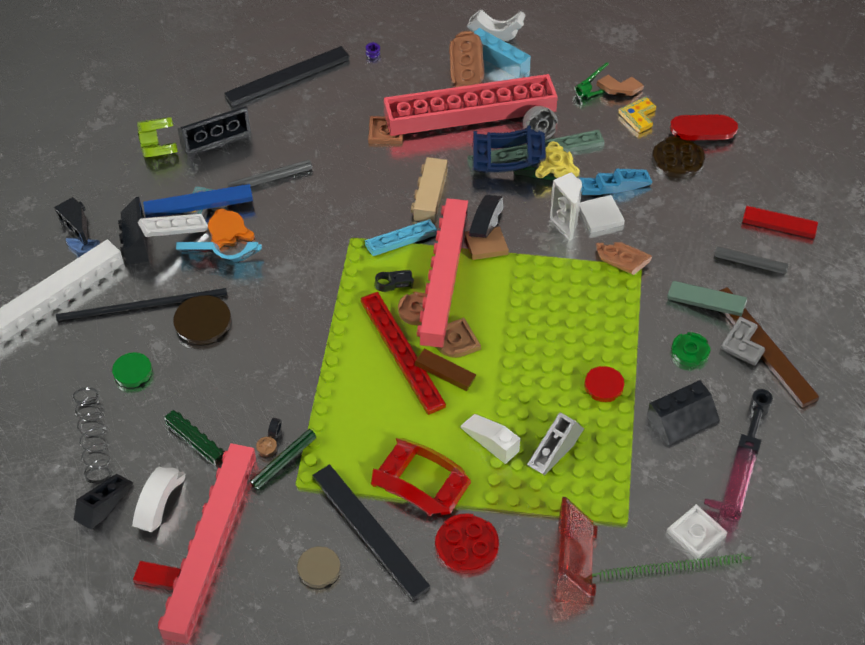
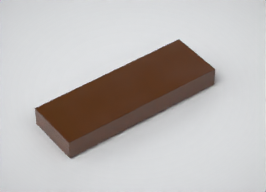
M425 348L415 361V366L465 391L469 389L476 378V374Z

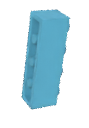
M481 28L474 32L482 41L484 60L516 78H522L530 71V55Z

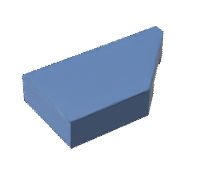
M66 238L67 245L78 257L100 244L99 240L88 239V244L84 245L79 239Z

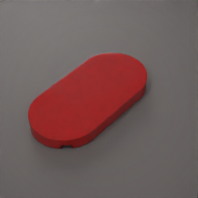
M720 114L680 115L671 120L670 131L673 135H678L683 140L731 139L737 134L738 124L731 117Z

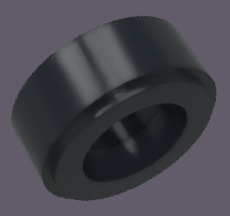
M272 418L268 429V437L278 438L282 427L281 419Z

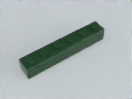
M172 410L164 416L166 425L215 467L223 462L222 459L225 451L221 447L218 448L213 440L210 441L206 434L200 433L196 426L193 427L190 421L184 419L180 412Z

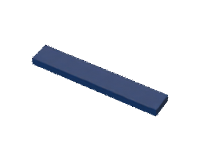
M247 184L145 201L143 204L145 217L154 218L253 201L251 186Z

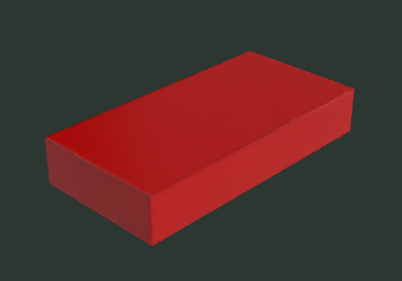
M140 561L133 582L135 584L174 591V580L176 577H179L181 569Z

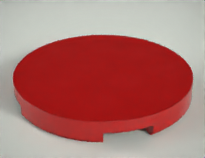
M470 513L457 514L444 521V524L438 530L435 536V550L439 560L448 569L457 573L473 574L486 569L494 562L499 550V537L495 527L489 521Z

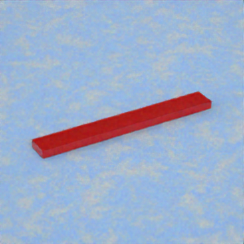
M375 292L362 297L361 303L426 413L429 415L446 408V403L427 372L415 366V361L418 357L379 293Z

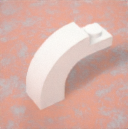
M481 9L470 17L467 28L472 32L481 28L503 41H509L515 38L517 31L523 26L526 15L520 11L509 20L498 21L489 17Z
M159 466L156 468L141 491L132 526L149 532L158 528L161 525L163 510L170 493L175 487L184 482L186 473L179 472L178 469L173 467L163 468Z

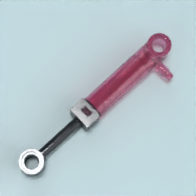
M757 389L752 395L749 409L753 417L748 435L741 434L723 501L719 502L707 498L704 501V505L720 510L717 523L728 533L735 531L738 527L762 441L756 438L761 416L768 414L773 400L772 394L766 389Z

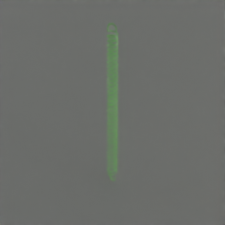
M716 557L711 558V560H712V565L714 566L713 559L715 558V559H716V565L718 566L717 558H716ZM649 564V566H648V565H645V567L647 566V568H648L649 574H650L649 567H650L651 564ZM629 566V568H627V570H628V575L630 576V574H629V569H630V568H631V570H632V575H634V573H633V568H632L631 566ZM600 571V573H595V574H592V575H591V576H597L596 574H599V575H600V579H601V571Z

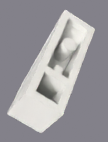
M474 414L461 425L462 430L504 464L519 452L520 438L501 424Z

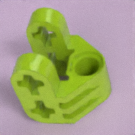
M172 117L137 122L138 137L144 157L178 152L176 143L162 145L158 143L156 129L172 127Z

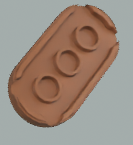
M460 32L449 45L452 83L455 87L481 84L484 79L482 41L474 32Z

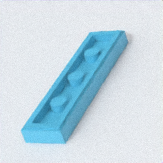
M429 219L365 240V246L372 256H376L436 236L438 229Z

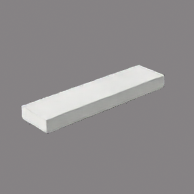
M202 214L141 218L138 221L145 237L206 232L208 230V224Z

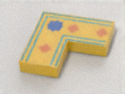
M644 97L620 108L619 114L638 133H641L653 127V122L646 115L656 111V106L647 97Z

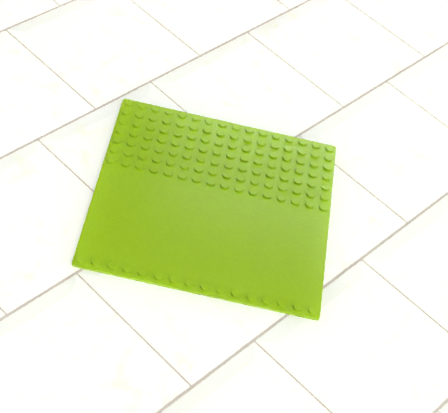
M351 238L308 429H311L316 434V439L303 449L296 479V488L324 492L313 479V475L330 464L356 496L407 501L386 492L384 488L371 485L373 468L377 470L380 468L396 446V438H404L441 453L465 471L471 480V484L455 507L626 526L629 515L642 269L632 275L600 261L518 253L472 260L469 249L461 248L448 323L465 318L479 341L481 350L462 357H448L442 354L437 347L420 345V337H417L418 325L404 322L398 312L399 301L404 295H410L413 292L425 293L426 283H430L428 281L429 269L433 270L431 258L436 255L433 254L434 245L412 243L372 256L365 246V240L368 239ZM410 270L412 272V278L414 279L412 289L410 287L395 288L393 291L381 292L374 286L375 276L379 272ZM385 279L378 280V282L381 284L390 283L388 280ZM375 292L379 293L417 357L425 348L476 374V378L469 389L465 391L427 372L446 403V408L428 415L361 303L362 297ZM598 366H608L619 371L625 383L622 395L615 398L612 402H600L591 398V395L585 391L584 386L586 375L591 369ZM561 412L580 424L584 430L574 446L543 475L527 464ZM472 415H479L507 427L520 438L519 452L504 464L461 429V425ZM416 454L399 478L434 498L451 472L439 464Z

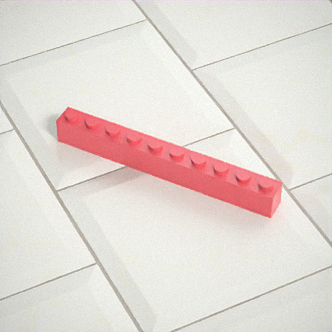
M447 198L446 205H442L441 216L443 218L439 219V229L441 230H437L436 241L438 243H434L433 254L436 255L431 258L433 270L429 269L428 281L430 283H426L425 294H427V297L423 298L422 308H425V310L420 313L422 325L417 327V337H420V345L441 348L444 345L468 214V200Z
M230 443L228 451L225 450L223 454L222 467L218 468L216 472V482L210 488L208 503H205L203 506L201 521H198L196 524L195 537L190 540L188 555L181 562V573L174 580L173 594L171 597H168L165 606L166 612L164 616L160 617L158 622V629L162 639L184 644L189 642L255 464L256 455L254 448Z

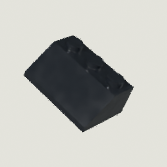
M135 197L120 212L121 220H118L119 230L122 231V233H119L120 243L123 244V247H120L122 258H126L127 265L149 262L147 237H145L138 224V221L144 218L140 198Z
M701 380L649 403L647 418L668 446L720 422L712 394Z

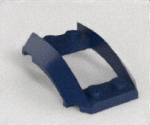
M527 125V128L514 132H487V135L477 134V131L473 132L472 172H514L544 162L546 159L545 133L540 130L536 132L531 129V126ZM527 143V159L512 163H491V149L509 148Z

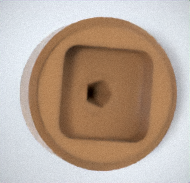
M272 437L259 439L256 444L258 454L264 458L275 455L277 452L275 439Z

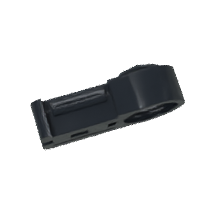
M410 270L379 272L375 276L374 286L381 292L393 291L395 288L410 287L412 289L414 279ZM385 279L388 280L390 283L381 284L378 282V280Z

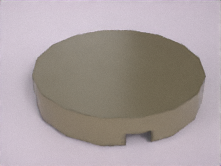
M317 546L309 548L298 559L297 570L299 577L305 585L311 588H324L326 585L334 583L340 575L339 557L333 550L327 547Z

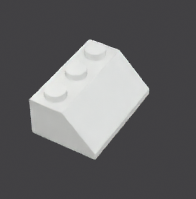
M572 172L553 180L550 218L569 241L573 239L578 221L582 188L581 180Z

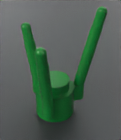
M608 62L586 80L575 86V92L580 98L585 96L588 99L591 96L605 92L604 90L591 92L592 85L590 81L609 65Z

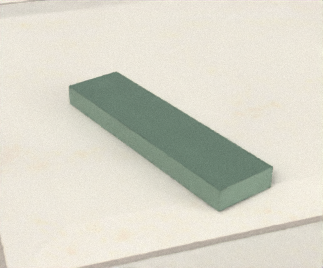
M677 281L672 282L667 295L669 300L741 317L747 303V297Z

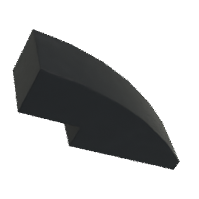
M484 196L474 215L469 236L488 237L498 224V215L503 210V196Z

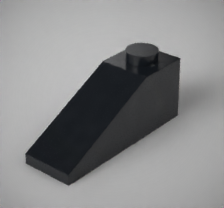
M72 197L55 206L54 209L59 221L84 245L88 244L87 219L84 213L86 209L81 201L78 202Z
M119 474L110 477L76 499L73 520L89 529L93 528L108 516L133 486V482Z

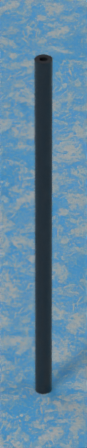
M222 288L56 314V321L180 303L202 295L226 296L227 289Z

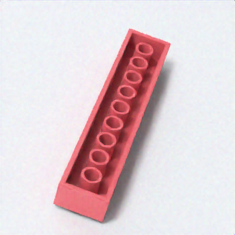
M545 74L385 97L384 114L390 136L524 117L525 113L535 106H544L556 112L558 96L550 75Z

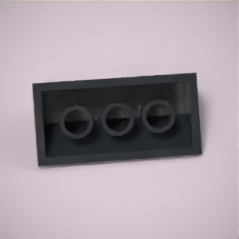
M247 106L178 128L179 139L186 154L251 133Z

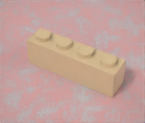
M427 157L425 164H422V177L418 178L419 189H416L414 194V200L416 201L415 203L412 202L411 205L414 221L423 222L430 219L435 224L448 172V160Z

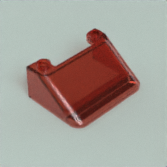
M562 497L558 522L560 537L555 602L590 605L591 597H595L596 583H592L593 538L597 539V526L567 497Z

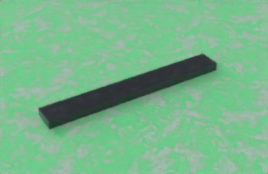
M342 46L227 91L224 93L225 98L232 107L345 62L349 60V54Z
M329 464L313 475L315 482L412 601L430 590L429 583Z

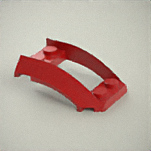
M396 438V446L378 470L373 468L371 485L384 488L386 492L409 501L425 511L430 517L434 513H441V515L451 514L471 484V480L465 471L446 456L427 446L404 438ZM416 454L439 464L451 472L434 498L399 478Z

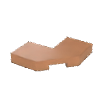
M610 75L598 80L596 85L608 94L625 93L626 96H633L643 90L644 87L642 83L633 77L620 83Z

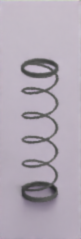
M83 387L76 390L72 397L73 401L77 403L75 415L80 418L77 423V429L82 434L79 444L85 449L81 458L88 465L84 470V478L89 483L99 484L109 479L112 475L111 470L105 467L109 465V460L100 459L87 464L83 457L86 451L100 452L105 450L107 445L98 443L86 449L83 447L81 440L84 435L90 437L100 436L105 430L102 428H92L83 433L79 429V423L81 420H99L102 414L92 412L84 415L82 418L77 414L78 405L94 406L100 401L98 399L99 393L95 388ZM92 390L96 392V397H89L82 401L75 399V395L80 391ZM98 400V402L95 403V404L85 405V404H90V403H92V402ZM91 414L100 415L99 418L94 420L83 419ZM95 429H101L103 431L102 433L97 435L86 434L87 432ZM97 445L105 446V448L101 450H88L89 448ZM99 461L108 462L103 466H92V464ZM95 470H107L109 472V475L104 479L90 480L87 478V474Z

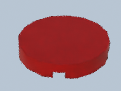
M598 366L591 369L587 373L584 382L587 394L589 393L591 398L600 402H612L618 396L620 397L625 385L624 378L620 372L608 366Z

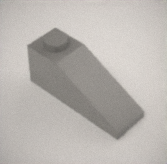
M560 412L527 465L545 475L574 446L584 428Z

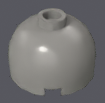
M544 106L532 107L525 113L523 118V128H527L528 125L536 132L538 130L544 132L545 140L555 133L556 123L558 124L556 114Z

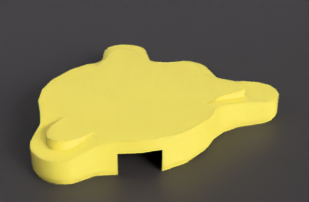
M550 142L545 148L546 159L538 164L539 167L535 171V176L544 178L549 173H552L556 178H559L571 172L576 177L579 176L580 170L573 164L571 152L563 151V147L557 142Z

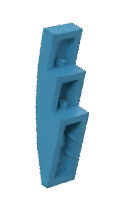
M615 169L613 174L598 173L595 178H579L582 182V195L619 193L652 184L648 171L640 169Z

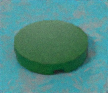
M687 332V334L683 335L679 334L674 338L671 346L674 359L681 365L688 367H697L704 364L708 360L711 351L707 339L694 332Z
M132 352L120 356L115 361L112 373L120 386L133 388L149 380L152 375V365L149 358L144 354Z

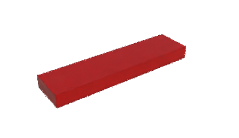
M746 206L742 223L815 239L818 226L817 221Z

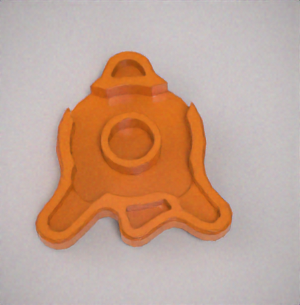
M223 208L217 209L208 222L209 233L212 237L211 242L217 244L219 249L223 246H235L237 239L252 241L255 238L254 232L245 227L243 218L236 212Z

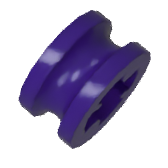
M374 42L368 43L366 45V55L371 58L378 57L380 55L379 44Z

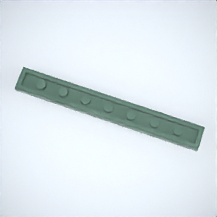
M599 130L545 140V148L550 142L554 141L562 146L563 151L567 153L569 151L575 152L604 146V139ZM527 144L491 151V163H512L527 159ZM473 155L467 156V161L472 171Z

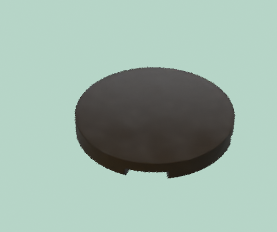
M680 136L664 138L663 141L654 146L652 161L654 166L663 174L675 178H686L697 174L702 169L705 153L700 145L698 146L689 140H683Z
M202 295L183 302L175 311L173 323L177 335L187 340L188 343L203 345L217 341V338L229 330L231 314L229 307L221 299Z

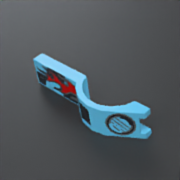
M176 242V250L182 253L214 252L226 261L239 262L262 250V245L258 244V242H247L246 247L235 255H224L220 251L219 246L214 242Z

